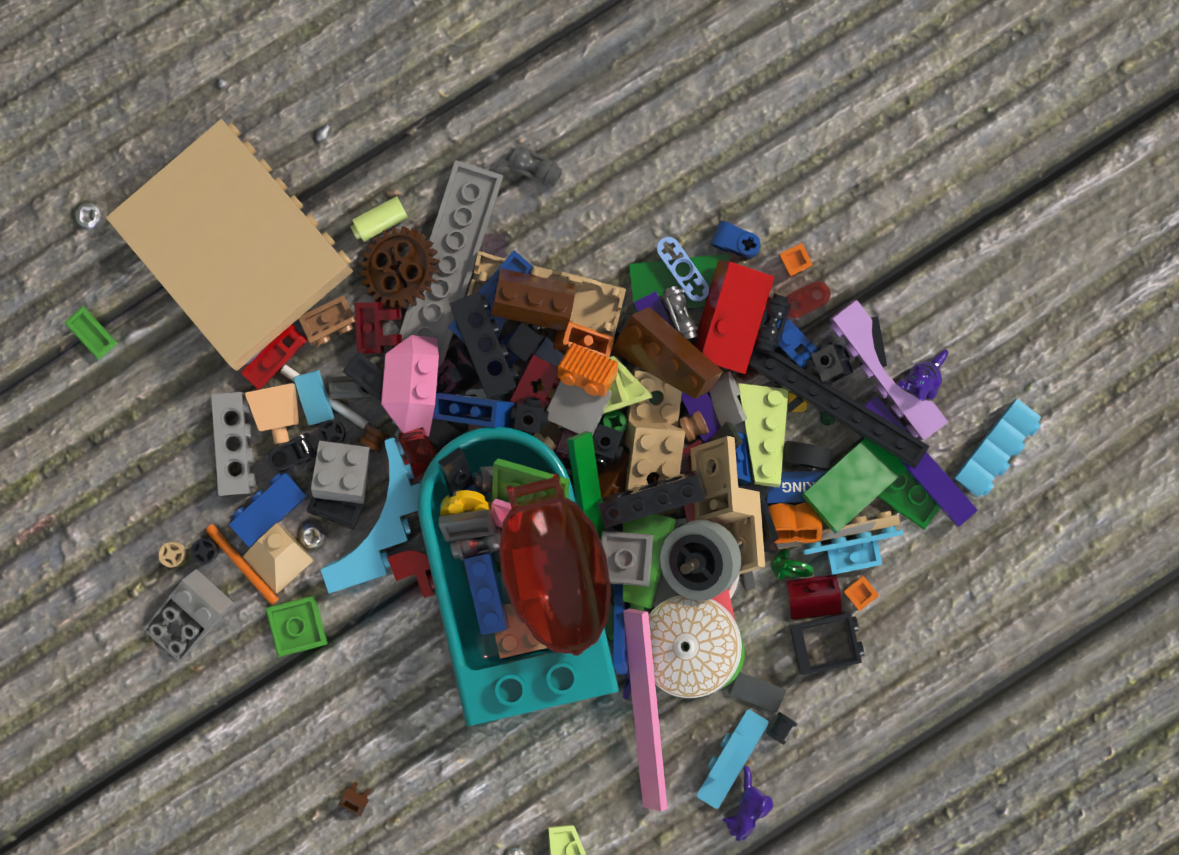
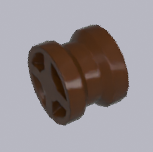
M366 424L364 427L365 433L363 437L358 439L357 443L370 447V449L380 453L382 450L381 444L388 437V434Z

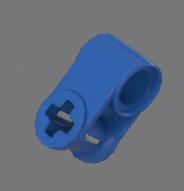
M719 221L710 243L711 246L719 250L748 259L758 254L761 244L760 239L754 233L740 229L725 221ZM749 240L753 241V246L756 248H750L749 251H746L745 245L742 243H747Z

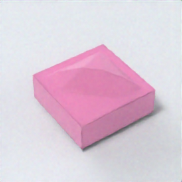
M495 499L491 506V515L495 525L514 532L518 523L519 506Z

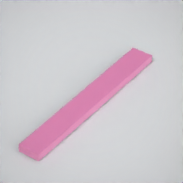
M627 609L623 611L642 803L644 808L662 812L667 809L649 616L647 611Z

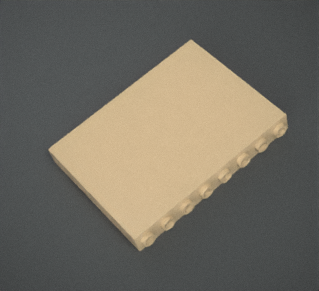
M220 119L111 212L106 219L234 370L238 371L350 275L353 270L348 266L352 261L342 250L337 253L332 247L335 242L325 231L321 234L316 229L320 224L310 213L305 216L300 210L304 206L296 196L289 197L285 193L288 187L279 177L273 179L269 174L272 169L262 158L258 161L254 157L257 151L247 140L244 143L241 142L238 138L241 133L231 122L227 125Z

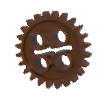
M402 226L401 230L392 227V233L383 230L384 238L375 236L377 243L375 245L368 243V247L371 249L370 253L363 252V255L368 259L367 261L360 262V265L366 267V270L362 271L360 275L367 278L362 282V285L369 287L367 294L374 295L373 300L382 302L383 306L388 307L390 305L391 308L398 309L400 305V307L407 309L408 302L416 306L417 297L425 300L423 292H432L429 284H437V281L432 276L433 274L440 273V271L434 269V265L440 263L439 260L433 258L438 251L431 248L433 242L426 240V235L418 234V231L413 228L409 231L404 226ZM409 246V253L404 256V250ZM387 257V264L382 267V261ZM418 269V275L412 279L413 271ZM394 279H396V285L391 290L390 284Z

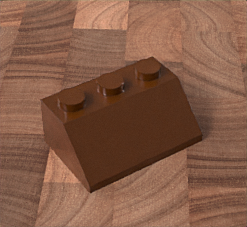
M500 268L491 315L566 332L574 303L575 284Z

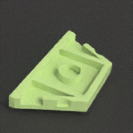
M615 356L608 358L618 362V371L614 382L608 390L612 392V395L603 414L653 398L652 394Z

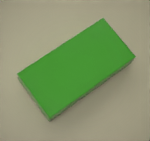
M82 306L64 322L98 360H101L118 344L85 306Z

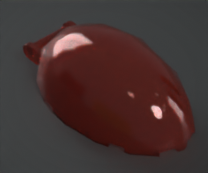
M559 473L553 474L552 478L517 487L507 486L512 509H510L503 521L499 554L502 580L514 610L537 641L555 653H569L579 656L583 651L597 643L608 621L611 583L606 552L594 524L577 503L565 497ZM556 488L557 494L534 498L519 504L516 498Z

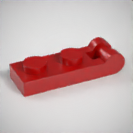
M293 324L270 342L241 372L258 390H261L308 342V338L304 334L300 335L295 330L296 327ZM287 337L294 342L289 348L283 343Z

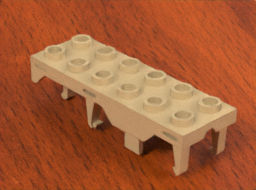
M478 251L474 275L467 296L478 292L506 259ZM533 266L530 275L575 284V297L570 322L613 337L615 336L626 292L625 288L565 272Z

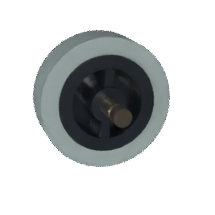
M699 519L680 526L668 535L661 549L660 564L666 581L678 594L692 600H708L724 592L735 582L741 568V553L735 538L725 527L711 520Z

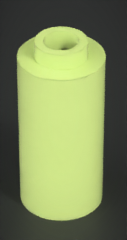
M396 196L352 219L354 225L350 227L356 239L362 238L365 242L382 233L383 230H388L407 220L408 216Z

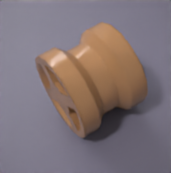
M699 410L693 412V415L689 418L683 417L679 419L681 427L685 430V435L690 442L695 440L696 436L700 434L706 435L709 433L707 424Z

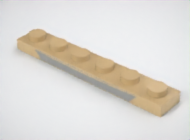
M891 511L876 513L875 519L867 520L866 516L855 517L851 520L852 523L846 524L836 534L828 526L826 529H822L821 541L900 525L899 516L896 514L892 515ZM794 541L791 543L776 544L778 549H783L808 543Z

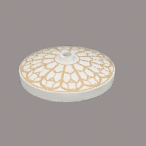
M678 595L663 601L649 614L655 684L659 688L677 697L697 698L712 694L728 683L739 665L742 643L738 626L725 607L713 599L699 601ZM686 642H688L690 645L689 650H685L684 648Z

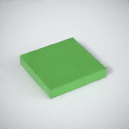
M316 595L265 608L278 657L328 644Z

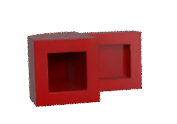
M409 550L388 557L396 581L416 575L423 597L426 598L435 594L432 574L428 575L427 573L430 565L428 556L425 553Z

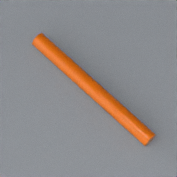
M213 523L209 525L205 531L271 606L274 605L279 598Z

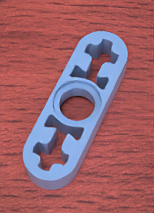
M672 237L661 239L657 245V254L691 301H703L709 293V287L676 239ZM673 243L675 246L673 253L676 257L681 253L683 258L677 259L670 265L668 261H671L673 258L669 253H662L664 249L663 244L671 245ZM682 262L690 267V273L685 277H680L675 271L677 264ZM693 274L697 276L696 279H693L696 286L702 285L704 287L702 290L703 296L701 297L697 294L694 296L691 294L693 287L690 283L687 286L683 284Z

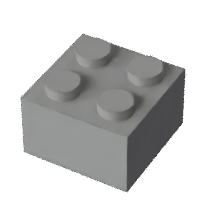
M319 441L311 485L313 497L364 504L371 460L370 447Z

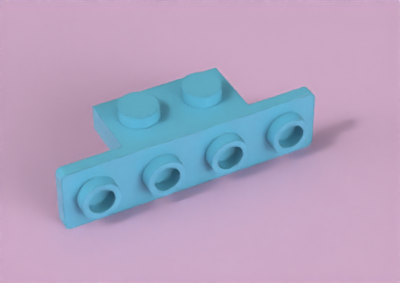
M896 526L882 528L881 534L871 535V531L857 533L856 539L846 540V536L832 538V544L821 545V541L806 544L807 549H802L801 553L802 555L827 550L831 574L834 575L882 565L877 540L904 535L903 530H896Z
M749 709L745 712L732 735L727 733L720 744L724 748L720 756L714 755L707 766V769L711 771L697 793L699 799L716 809L719 808L768 726V720Z

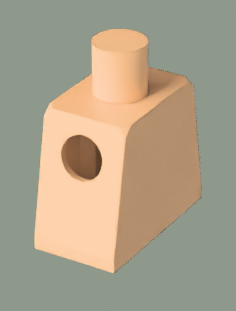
M291 383L246 392L245 395L258 430H272L274 444L288 442L287 427L295 426L299 423L298 391L296 385Z

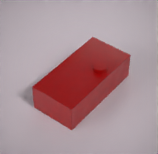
M718 261L698 326L699 331L697 334L699 338L693 343L717 367L746 374L775 276L730 261Z

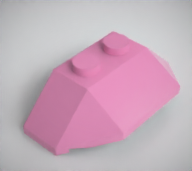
M411 335L385 354L381 405L399 427L403 435L429 437L435 408L439 359L437 338Z

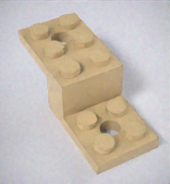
M633 369L632 375L650 393L656 390L660 391L661 399L657 403H650L648 399L628 406L626 416L628 425L624 431L623 444L630 450L625 490L648 484L647 476L651 472H658V481L680 475L685 430L678 426L682 392L640 369Z
M726 436L690 448L692 471L700 469L707 491L704 500L694 503L695 520L714 521L725 527L733 535L738 546L743 543V548L740 552L741 568L739 574L765 568L760 492L738 488L735 438ZM716 463V469H715V471H714V473H713V472H712V467H713L714 464Z

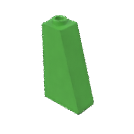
M653 514L623 523V532L654 535L650 587L623 584V601L630 603L629 608L644 611L645 607L653 608L663 573L660 564L661 549L668 535L675 530L676 519Z

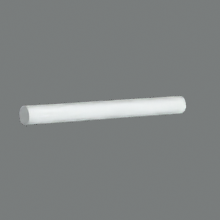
M286 364L280 371L281 374L293 382V377L300 375ZM327 393L331 408L364 430L365 425L369 421L339 400L330 399V394Z

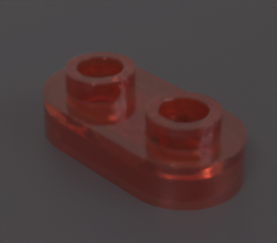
M816 281L786 296L789 298L787 303L790 304L792 301H795L799 304L798 310L790 308L788 317L799 318L824 306L831 296L829 287L823 282ZM813 291H820L821 298L815 299L812 295Z

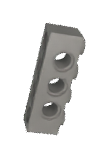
M245 393L211 394L218 496L252 494V488H256L255 473H251L250 463H254L253 448H249L248 438H252L251 422L247 423V413L250 412V406ZM231 412H236L239 417L237 424L234 426H230L226 420L227 415ZM233 437H237L240 440V447L236 451H231L228 446L229 440ZM235 462H239L242 466V473L237 477L233 476L230 472V467Z

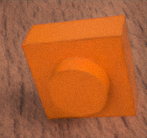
M803 243L779 254L789 277L813 266Z
M863 575L843 591L858 611H861L879 596Z

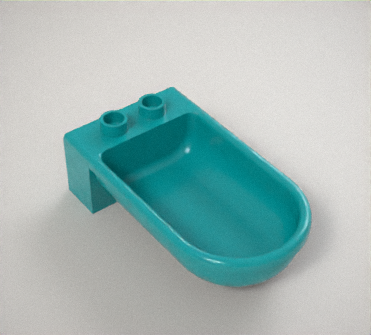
M507 427L480 428L462 434L450 441L435 455L425 471L419 489L418 514L466 727L618 692V683L573 488L560 459L546 444L536 437ZM457 448H460L465 453L473 479L474 473L478 472L479 467L493 466V463L498 458L519 465L524 464L526 467L569 479L566 542L562 549L522 537L509 536L510 545H506V551L493 552L495 562L508 559L511 568L510 549L540 545V550H546L548 564L543 565L545 575L550 574L552 590L548 591V596L541 597L539 600L550 644L549 648L500 659L495 634L491 633L481 636L463 560L460 558L454 559L450 541H445L438 525L441 502L448 495L449 498L453 497L448 492L438 462ZM487 492V498L485 500L486 502L491 501V505L492 492ZM512 568L498 572L504 604L517 602Z

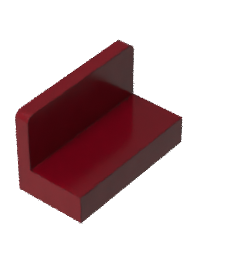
M837 574L786 581L791 619L841 613V591Z

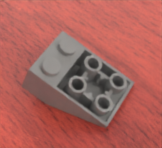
M195 569L179 583L143 630L181 663L223 617L233 602Z

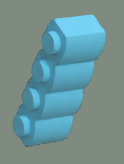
M1018 398L1014 399L961 466L953 479L975 497L986 496L994 487L992 481L997 474L1002 476L1010 466L1007 463L1012 455L1017 456L1025 447L1023 441L1029 434L1032 437L1040 428L1041 424L1038 422L1041 416Z

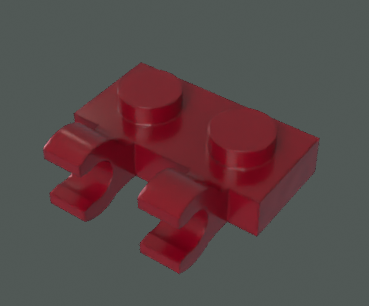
M382 302L354 303L357 352L361 354L384 353V346H396L402 342V334L383 335V320L401 319V309H382Z

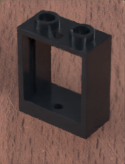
M850 612L789 625L801 676L862 663L861 657L865 656L862 642H857L855 632L859 631L856 616L852 617ZM844 620L852 657L810 665L802 629Z

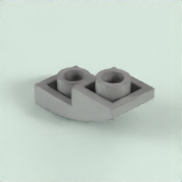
M731 371L721 375L714 388L710 391L713 407L721 427L725 422L732 423L734 426L747 419L737 398L741 393Z

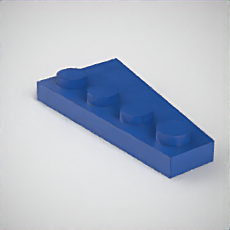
M515 250L478 291L480 296L485 295L490 307L489 310H486L489 320L495 319L499 332H501L507 319L492 316L491 310L500 268L530 274L533 268ZM472 313L468 318V323L473 328L480 327L483 322L481 315L478 313ZM454 319L448 328L463 340ZM488 337L480 338L478 348L483 352L489 351L492 347L491 339Z

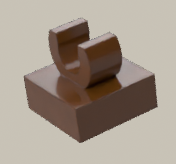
M355 782L350 789L346 788L338 805L361 817L369 802L370 789L367 788L365 793L360 795L356 792L358 783Z

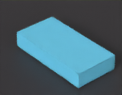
M316 370L293 377L308 425L332 420L334 415L320 371Z

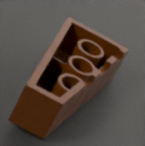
M651 307L631 315L611 351L694 399L711 391L723 373L719 367Z

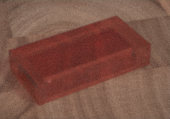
M417 428L406 433L399 432L398 440L415 476L424 475L430 462L436 455L424 428Z

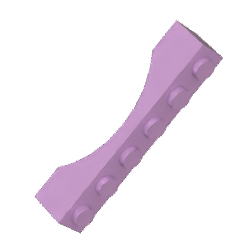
M857 300L851 301L829 318L832 323L830 328L838 338L842 336L847 343L845 348L853 358L857 356L862 363L860 366L862 372L868 378L872 377L878 384L875 386L877 392L882 398L885 399L887 397L893 404L890 407L892 412L898 419L902 417L908 424L905 428L912 436L919 440H925L948 423L934 402L919 400L916 396L899 387L887 375L874 349L872 319Z

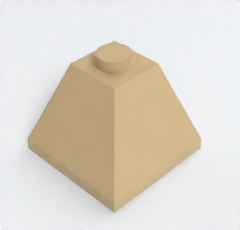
M276 523L243 556L244 560L275 594H278L314 561L281 523Z

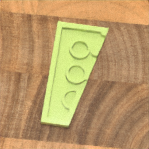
M738 383L741 393V406L747 417L744 420L745 435L748 442L754 485L780 487L788 391L784 388Z

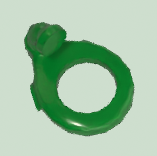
M789 549L780 551L776 554L774 560L771 561V570L779 580L786 576L792 579L795 577H811L814 573L813 568L807 563L796 560H782L789 559ZM790 565L803 567L805 569H797Z

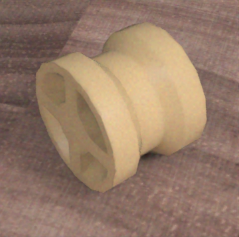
M169 542L160 548L158 556L164 566L170 568L178 567L185 562L187 551L182 544Z

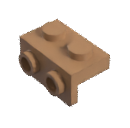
M344 295L298 318L307 335L309 344H316L317 347L330 342V336L338 332L340 336L354 330L353 325L356 322Z

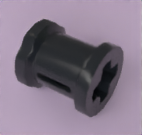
M778 712L777 720L771 729H767L765 733L785 745V738L798 723L783 713Z

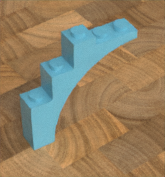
M396 435L386 438L384 441L389 459L390 481L387 499L380 518L370 534L356 548L342 558L328 563L321 568L328 593L387 575L388 567H390L389 556L387 552L382 553L381 549L408 541V534L412 533L408 519H403L402 516L418 511V496L422 480L412 483L411 479L415 478L411 465H406L403 455L406 454L405 446L402 440H397Z

